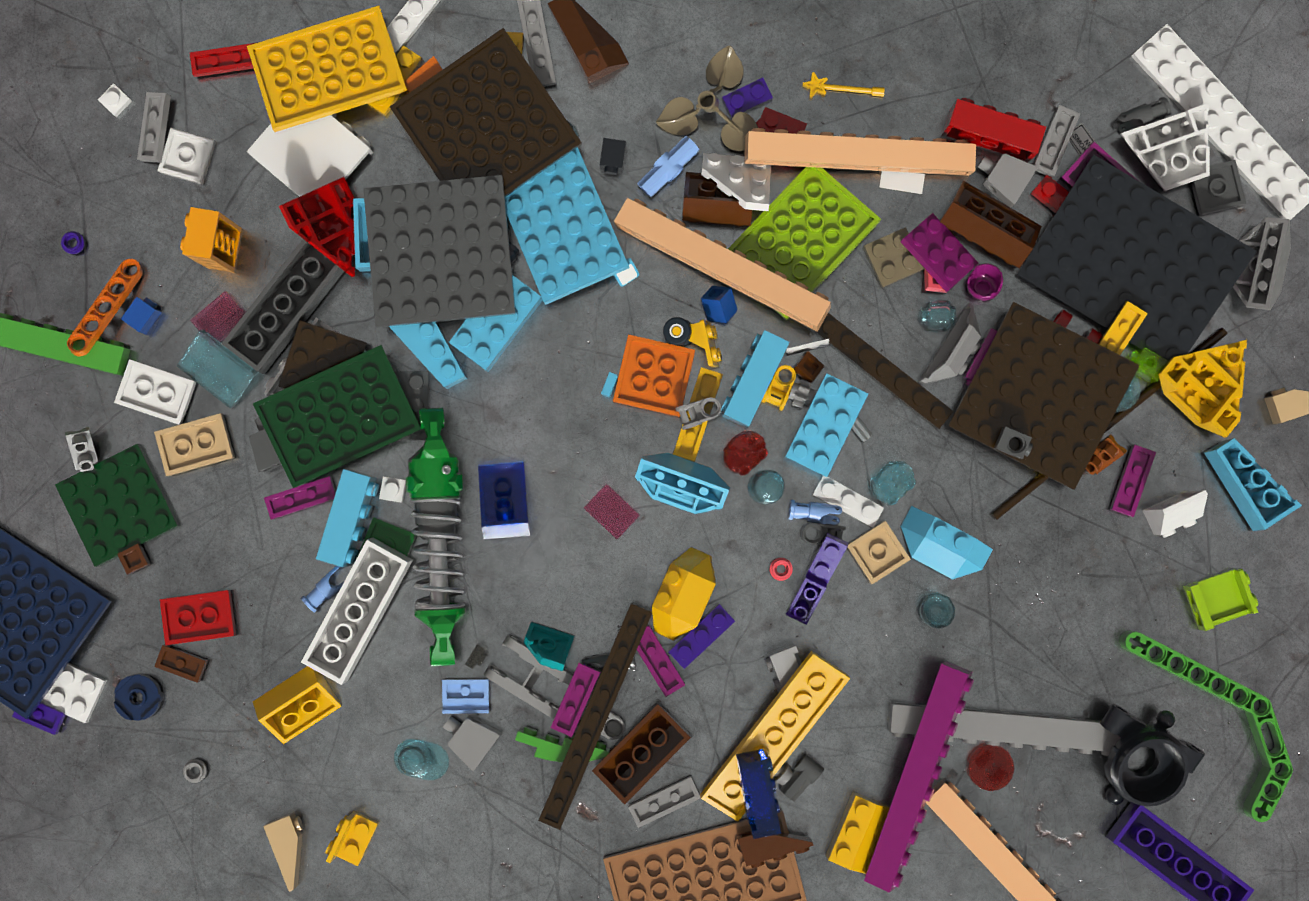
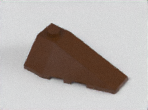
M553 0L547 3L588 84L629 64L619 43L575 0Z

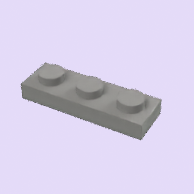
M146 92L137 160L162 163L171 95L167 93Z
M1061 105L1057 107L1033 164L1038 167L1037 172L1048 175L1051 178L1055 176L1080 113Z
M689 776L628 805V808L639 828L701 797L692 777Z

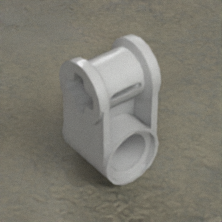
M710 397L675 408L676 412H679L683 423L682 430L698 426L703 422L718 417L721 412L719 401ZM708 402H713L717 405V411L713 415H709L704 411V406ZM686 411L689 412L691 421H689V418H688V415H687Z

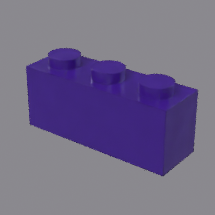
M718 603L699 621L696 628L681 637L668 652L685 669L725 632L735 620Z

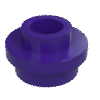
M70 231L62 237L61 246L69 254H78L83 250L85 240L80 233ZM76 239L77 244L76 246L72 247L71 241Z

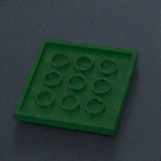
M135 444L95 464L93 470L79 472L55 484L94 567H98L118 557V553L136 544L142 545L180 526L140 444Z

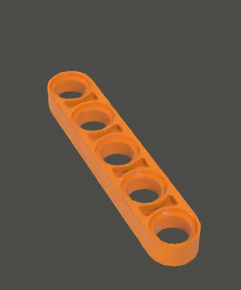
M126 259L120 264L68 338L67 346L75 356H84L90 352L142 277L143 270L135 259ZM134 265L137 267L135 274H125L128 266ZM116 284H123L124 290L121 293L115 294L112 292ZM102 303H111V309L109 311H99V307ZM91 321L98 322V327L94 331L86 330L87 324ZM84 340L85 346L82 349H73L75 341Z

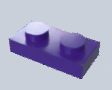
M763 77L722 97V101L731 119L737 112L746 113L773 99Z
M43 703L39 704L29 719H25L15 711L12 717L53 735L58 734L66 716L64 712Z

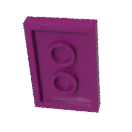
M934 213L929 215L900 241L946 292L979 264L945 225L940 223V220Z

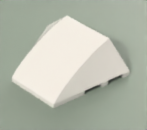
M1209 103L1121 133V136L1163 191L1210 176V147L1208 146V131H1210V124H1208Z

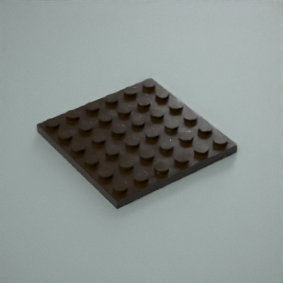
M504 28L390 106L440 181L502 175L505 197L582 145V142Z
M1012 302L948 426L994 449L1002 427L1005 426L1032 437L1030 441L1033 444L1028 457L1024 456L1023 459H1018L999 450L996 451L1075 490L1140 365ZM1016 437L1011 438L1009 447L1014 451L1020 448V440Z

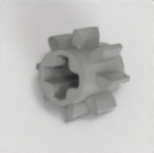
M801 380L800 384L793 383L788 397L793 400L792 406L802 409L804 404L807 406L811 405L816 391L810 388L812 383Z

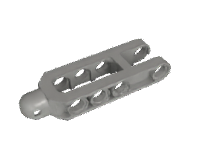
M507 635L502 646H506L518 653L520 658L534 666L524 683L489 664L483 675L554 719L560 706L534 691L532 687L543 670L558 678L559 682H564L568 685L574 674L565 668L563 671L541 665L523 642L511 635ZM610 711L601 735L607 739L616 740L624 734L625 723L619 716ZM581 719L579 720V722H578V724H577V727H576V729H575V731H574L575 733H576V731H577V729H578V726H579V724H580V722H581Z

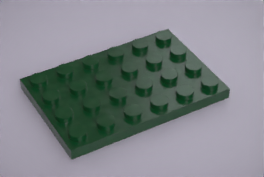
M382 345L253 403L293 488L421 430Z

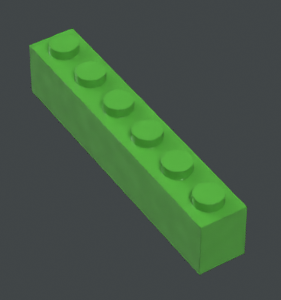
M0 313V346L124 376L131 351L124 348V343L110 340L108 344L101 342L102 337H99L87 355L78 357L67 346L68 338L73 330L66 329L65 333L57 331L58 327L44 324L42 328L35 326V321L22 318L21 322L13 321L14 316ZM75 341L73 349H82L85 346V341Z

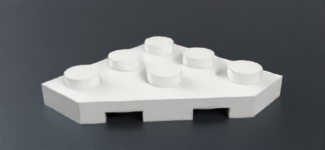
M703 153L701 175L706 179L711 178L717 183V187L729 197L733 195L739 200V205L744 209L769 210L771 165L744 164V156Z

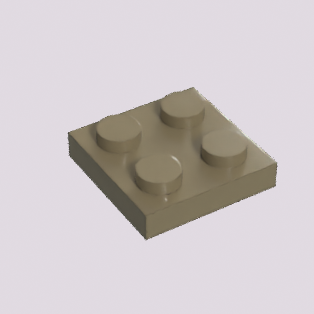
M906 227L863 246L881 288L925 269L900 242L909 234Z

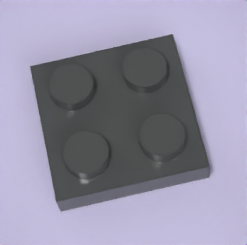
M1236 160L1210 165V176L1191 182L1199 216L1247 204Z

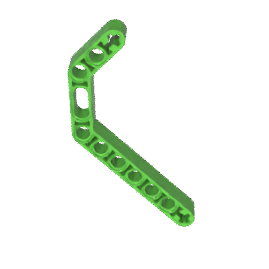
M1135 631L1123 632L1119 642L1124 650L1245 711L1263 766L1244 803L1243 809L1248 817L1258 822L1269 820L1293 772V767L1270 700L1142 633ZM1130 638H1134L1133 640L1142 644V646L1132 645L1129 642ZM1155 646L1158 653L1156 657L1151 658L1149 651ZM1176 657L1178 659V665L1176 668L1172 669L1170 666V661L1172 658ZM1194 668L1199 670V675L1196 679L1191 677V671ZM1218 678L1219 687L1213 690L1212 682ZM1239 689L1240 697L1234 700L1233 692ZM1260 700L1261 706L1259 710L1255 711L1254 703ZM1265 722L1269 726L1274 741V748L1271 751H1268L1261 731V726ZM1281 763V771L1276 774L1275 766ZM1271 784V791L1265 794V786ZM1256 807L1260 808L1259 813L1255 811Z

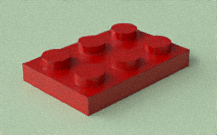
M231 590L160 599L165 645L236 636Z

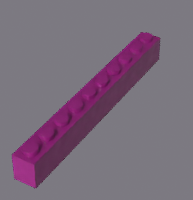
M947 661L941 663L864 879L865 882L889 893L895 887L899 888L904 875L900 873L903 866H907L910 860L911 853L908 851L911 844L914 845L918 838L919 832L916 831L918 823H922L926 816L927 810L924 807L926 801L930 802L935 789L932 788L934 779L938 780L941 774L942 767L939 766L942 757L946 758L949 752L950 745L947 743L949 737L954 736L958 723L955 720L957 715H961L966 704V701L963 700L965 692L969 693L974 679L971 678L972 671Z

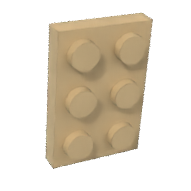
M222 413L154 432L166 476L176 475L235 458Z

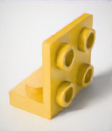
M353 811L349 816L345 815L336 828L335 832L339 833L333 841L331 840L325 853L328 854L326 862L331 863L336 857H339L359 866L379 822L356 811Z

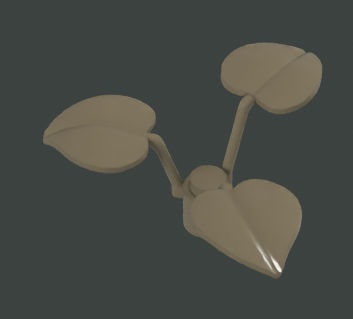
M727 46L720 50L710 60L706 68L707 81L712 85L718 86L710 89V91H703L699 94L696 110H694L693 103L687 98L677 97L671 100L656 120L659 127L674 135H688L698 127V119L695 115L701 109L708 113L716 111L728 123L721 131L724 145L734 151H745L746 134L748 131L758 128L755 120L744 112H737L731 120L718 108L719 100L714 95L722 89V86L733 88L743 78L744 68L742 62L732 46Z

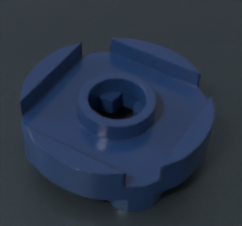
M144 674L131 675L122 679L114 691L115 709L127 720L139 721L150 718L158 711L163 700V693L158 683L150 676ZM134 692L141 693L143 695L142 702L138 701L135 703L133 701V699L135 698V696L133 695Z

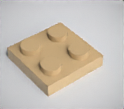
M883 521L850 542L847 547L870 584H874L911 560L886 521Z

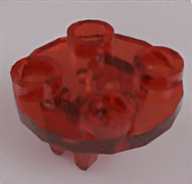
M755 431L739 433L723 449L726 466L740 475H747L768 454L763 437Z
M982 745L975 749L969 757L967 769L971 780L979 788L995 791L1007 786L1014 773V763L1009 752L1001 746Z

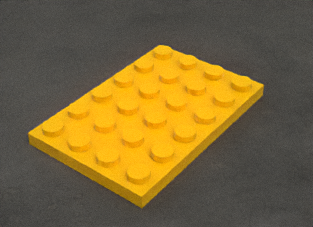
M380 6L247 46L274 132L407 91Z

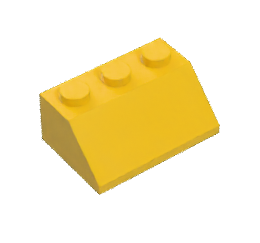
M308 666L253 701L258 721L283 744L341 707V703L323 675Z
M852 791L826 852L828 861L849 870L866 874L890 807Z

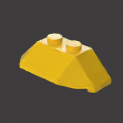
M691 547L670 564L652 605L654 632L674 641L679 636L688 633L698 626L716 585L714 569L711 563L712 557Z

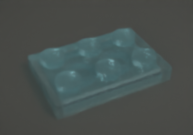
M204 329L197 333L177 364L180 370L229 408L235 406L257 373L256 370L223 346Z

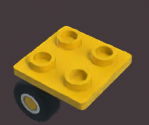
M680 317L671 318L665 323L663 334L669 343L677 346H686L692 342L705 349L709 366L714 368L720 367L719 362L722 361L720 348H716L714 339L718 338L715 325L712 326L711 322L704 319L699 320V323L692 324Z

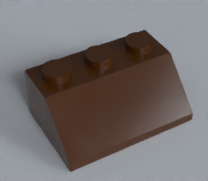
M686 172L682 221L751 226L752 210L744 209L740 206L738 199L733 195L729 197L717 187V183L711 178L706 179L701 173Z

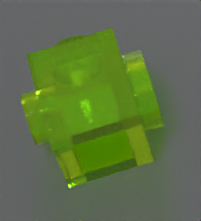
M1145 347L1138 351L1135 350L1129 358L1130 361L1140 365L1136 375L1150 383L1159 380L1158 374L1169 362Z

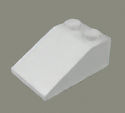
M1206 490L1183 491L1142 511L1153 534L1162 535L1165 538L1175 534V529L1180 526L1187 528L1197 523L1196 519L1203 516L1208 494Z

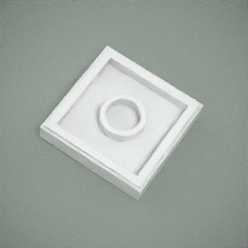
M170 128L158 172L203 185L216 141Z

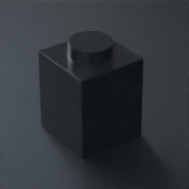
M603 138L600 170H604V173L610 175H617L618 172L623 173L626 141Z

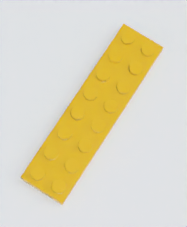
M811 651L701 792V799L734 820L739 821L850 680L849 675Z

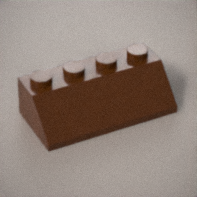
M964 180L940 220V223L944 224L949 230L956 231L968 241L975 242L987 252L999 256L1006 263L1018 268L1021 267L1033 250L1042 228L1038 223Z
M657 704L592 772L625 805L693 736L674 717Z

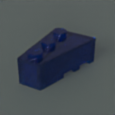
M763 749L736 754L746 817L753 839L781 834L777 814L780 813L778 800L774 798L773 793L776 792L774 778H770L769 771H773L771 758L766 757Z

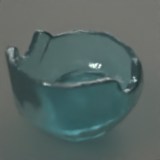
M759 470L749 478L747 488L749 496L755 502L772 504L776 503L783 496L785 484L782 476L776 471Z
M935 592L925 597L921 603L920 615L928 626L942 629L953 621L955 607L950 597Z

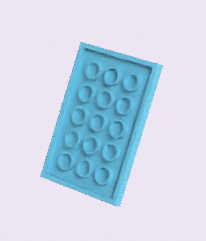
M578 147L505 197L506 214L545 305L630 268Z

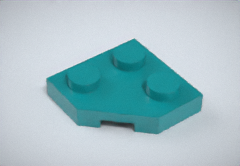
M531 622L524 639V644L541 665L563 671L575 636Z

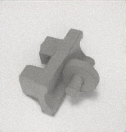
M89 427L79 431L65 432L75 470H80V472L93 470L94 465L99 463Z

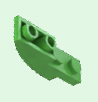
M524 727V730H518L515 740L537 747L534 757L556 762L564 761L575 736V733L572 737L566 735L564 742L561 743L559 742L560 738L547 734L546 737L538 735L537 730L529 727ZM598 741L590 761L606 757L610 751L609 748H606L607 744Z

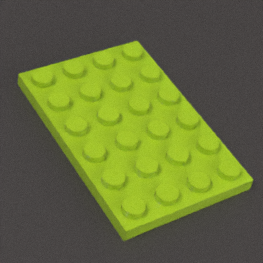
M805 167L769 205V210L763 211L728 250L742 252L747 256L746 259L752 262L756 260L765 264L767 270L773 273L775 271L783 273L788 277L787 280L794 284L796 281L808 287V291L813 293L877 226L881 218L823 168ZM778 312L785 320H788V316Z

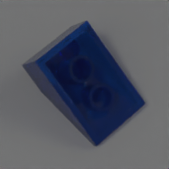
M524 462L478 466L483 539L530 536Z

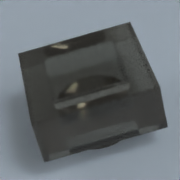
M478 643L465 665L472 669L476 665L481 667L488 655L484 653L487 647Z

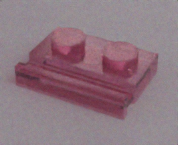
M224 291L190 321L210 344L215 346L232 331L245 312L231 295Z
M608 484L584 507L616 539L640 516Z

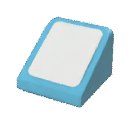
M631 258L626 259L630 267L629 269L613 275L621 287L639 276V272Z

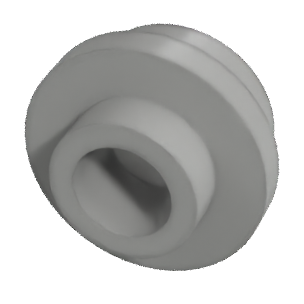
M199 759L190 760L184 766V777L192 783L202 781L207 775L205 763ZM193 767L199 768L198 775L193 773Z
M788 763L782 765L774 775L773 782L775 784L779 783L783 786L792 777L793 771Z

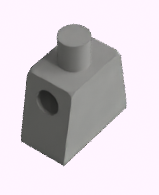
M1004 153L997 162L984 156L978 165L979 169L989 174L983 185L1010 208L1015 205L1038 168Z
M451 716L443 726L445 730L453 735L447 745L472 771L476 769L501 735L499 730L471 716H468L462 724Z

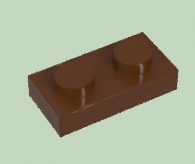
M164 644L161 647L154 667L198 683L202 678L208 660Z

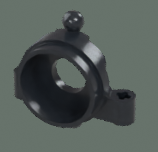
M1112 704L1100 722L1105 729L1121 737L1115 745H1112L1108 760L1104 766L1107 779L1113 786L1106 792V799L1110 804L1119 805L1125 798L1137 805L1157 806L1174 798L1185 786L1188 773L1192 774L1205 756V753L1191 743L1177 740L1167 730L1175 723V717L1172 712L1167 710L1160 711L1157 714L1156 723L1148 722L1146 724L1132 716L1122 707ZM1141 747L1153 748L1156 753L1154 764L1144 772L1136 773L1130 771L1128 767L1130 756Z

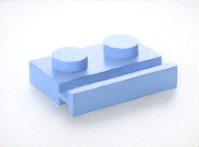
M443 679L442 714L489 713V679Z

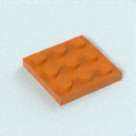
M628 334L613 402L680 417L679 412H676L675 408L683 405L695 350Z

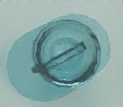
M409 739L402 742L394 753L396 768L401 773L410 777L436 780L441 778L449 767L447 752L442 747L433 743Z

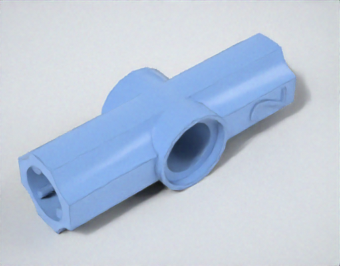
M685 136L673 149L665 152L654 163L653 168L639 180L637 185L647 196L652 198L667 182H671L681 173L683 166L700 149L689 137Z

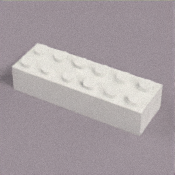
M375 538L367 539L301 663L341 685L347 682L413 559Z

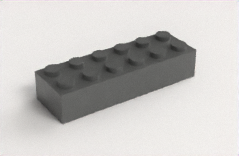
M303 239L221 344L257 372L265 374L294 337L299 321L305 322L344 271Z

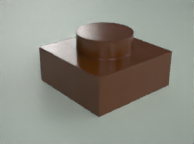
M807 351L801 356L793 369L805 381L812 383L824 368V365Z
M136 544L117 554L127 575L150 565L140 544Z

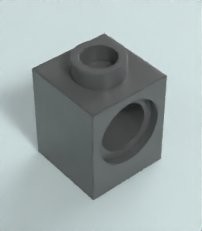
M1005 426L1001 429L994 449L1018 459H1023L1024 456L1028 457L1033 444L1030 441L1032 437ZM1013 437L1018 438L1021 443L1020 448L1016 451L1009 447V441Z

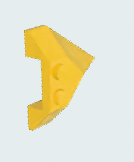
M1247 340L1173 357L1158 374L1163 394L1195 425L1224 438L1228 437L1241 419L1239 403L1243 395L1245 372L1243 355L1244 349L1247 348Z

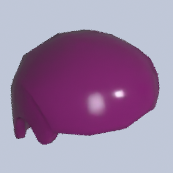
M989 263L977 265L968 277V292L974 298L982 301L994 299L1003 286L1002 272L997 266Z

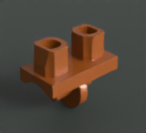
M1110 434L1099 442L1086 470L1091 475L1098 474L1123 456L1127 450L1120 446Z

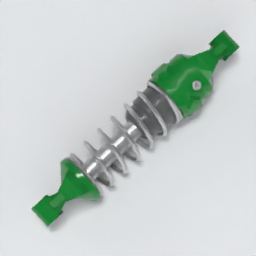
M420 408V429H424L426 439L423 446L408 459L409 474L406 477V492L409 493V498H412L410 502L414 503L415 510L412 511L411 515L415 517V524L418 526L411 532L423 540L428 539V543L417 545L412 551L428 555L429 561L417 563L413 566V569L429 573V578L417 581L413 586L417 589L430 591V596L416 600L414 603L416 605L414 615L431 628L435 636L434 644L430 646L431 667L455 665L454 645L450 643L449 638L454 624L466 614L464 603H449V597L462 595L465 591L460 588L448 587V579L461 577L464 573L459 570H450L447 562L459 560L463 557L461 553L447 551V544L459 542L462 539L460 535L455 534V525L462 521L457 517V506L461 503L459 496H461V490L463 489V475L459 472V457L446 448L440 435L441 429L444 428L443 408ZM430 583V586H425L422 584ZM430 601V604H425L422 602Z

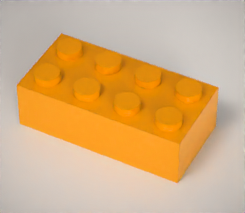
M190 207V213H187L185 217L186 235L182 237L180 244L182 254L206 268L234 273L242 228L218 211Z

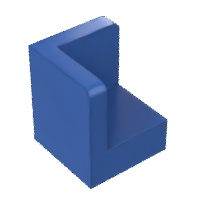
M711 286L701 297L708 321L727 323L737 312V305L731 287Z

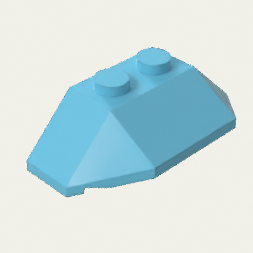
M670 453L642 456L635 475L637 481H640L652 499L693 514L708 512L713 509H722L730 489L712 468Z
M913 506L910 507L900 526L911 558L950 579H956L982 570L993 550L973 536Z

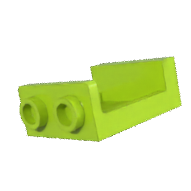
M1234 568L1183 586L1199 630L1207 631L1215 628V625L1246 614L1258 613V600L1251 593L1249 588L1250 578L1243 569Z

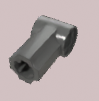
M807 753L795 764L790 780L779 787V790L793 802L824 771V767Z

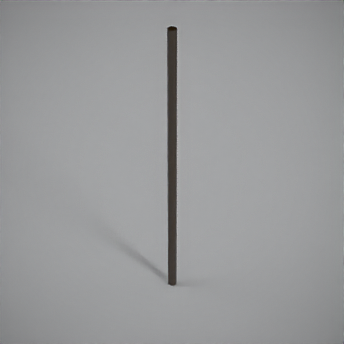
M1221 327L1190 353L1210 349L1228 334L1227 331ZM1160 379L1155 380L1119 409L1111 419L1105 433L1162 388ZM1040 473L995 509L991 515L995 520H998L1049 479V477Z

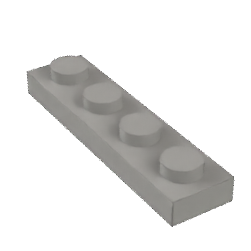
M517 0L529 66L544 87L556 85L541 1Z

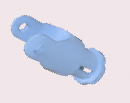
M790 500L788 519H805L810 523L837 525L840 519L837 516L827 514H841L842 508L838 505L810 502L807 504Z
M340 566L334 567L315 584L316 587L307 596L301 597L304 604L314 613L319 605L326 599H331L341 589L344 581L337 586L329 583L330 576Z

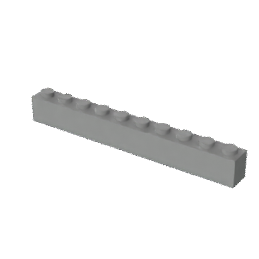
M890 702L888 730L895 737L907 738V734L916 735L926 705ZM964 708L962 714L957 715L955 722L958 723L954 736H950L948 742H953L954 738L963 739L964 743L977 744V740L986 741L987 745L1000 746V742L1009 743L1010 747L1023 748V744L1032 745L1033 749L1046 750V746L1055 747L1056 751L1069 752V748L1078 749V752L1083 754H1092L1093 750L1101 751L1102 755L1109 756L1112 745H1115L1121 737L1105 729L1100 724V720Z

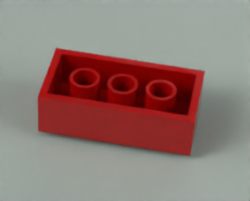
M968 98L957 99L950 108L942 136L954 140H968L970 144H976V147L998 154H1008L1027 163L1038 154L1046 130V126L1041 125V122L1034 119L1024 120L1018 118L1019 116L1012 112H998L995 107L990 105L979 106Z

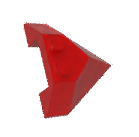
M344 177L280 205L279 208L292 231L351 277L355 276V267H352V255L355 254L354 219H351V207H353L354 196Z

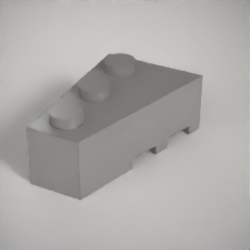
M793 643L767 652L769 658L765 659L769 671L775 672L777 680L773 682L778 693L801 665L797 647Z

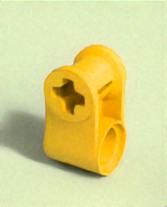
M783 365L776 370L761 402L771 403L779 407V410H783L796 378L795 370L791 366ZM785 369L791 373L789 382H782L779 379V372Z

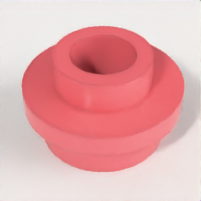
M776 558L771 562L769 571L774 579L783 581L791 576L793 568L789 560ZM778 565L785 567V571L781 574L777 572Z

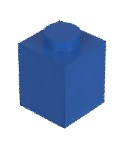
M136 297L121 317V320L138 332L146 335L162 312L156 309L158 304L148 297L145 299Z

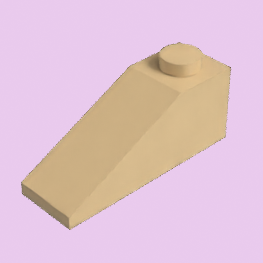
M1284 387L1271 391L1272 396L1264 398L1273 424L1283 423L1309 414L1308 391L1295 389L1286 391Z
M295 812L270 821L263 826L289 892L298 886L303 824L300 817H296Z

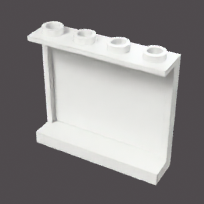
M336 114L277 132L273 131L270 124L246 151L299 197L342 177L346 180L368 153L371 156L373 155V151L369 148L372 144L363 136L357 138L352 133L354 129L345 121L340 123L335 119Z

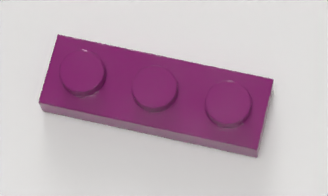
M1135 444L1131 446L1110 510L1134 517L1156 455L1155 451Z
M329 476L264 497L270 519L273 520L334 500L336 490L332 477Z
M648 625L637 651L663 694L667 697L685 686V683Z
M580 662L578 663L550 728L570 737L573 736L600 671Z

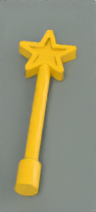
M812 72L811 81L803 82L802 84L803 87L810 89V99L816 93L825 96V90L868 93L872 96L884 97L885 87L873 86L872 88L825 84L828 78L818 79L815 72Z

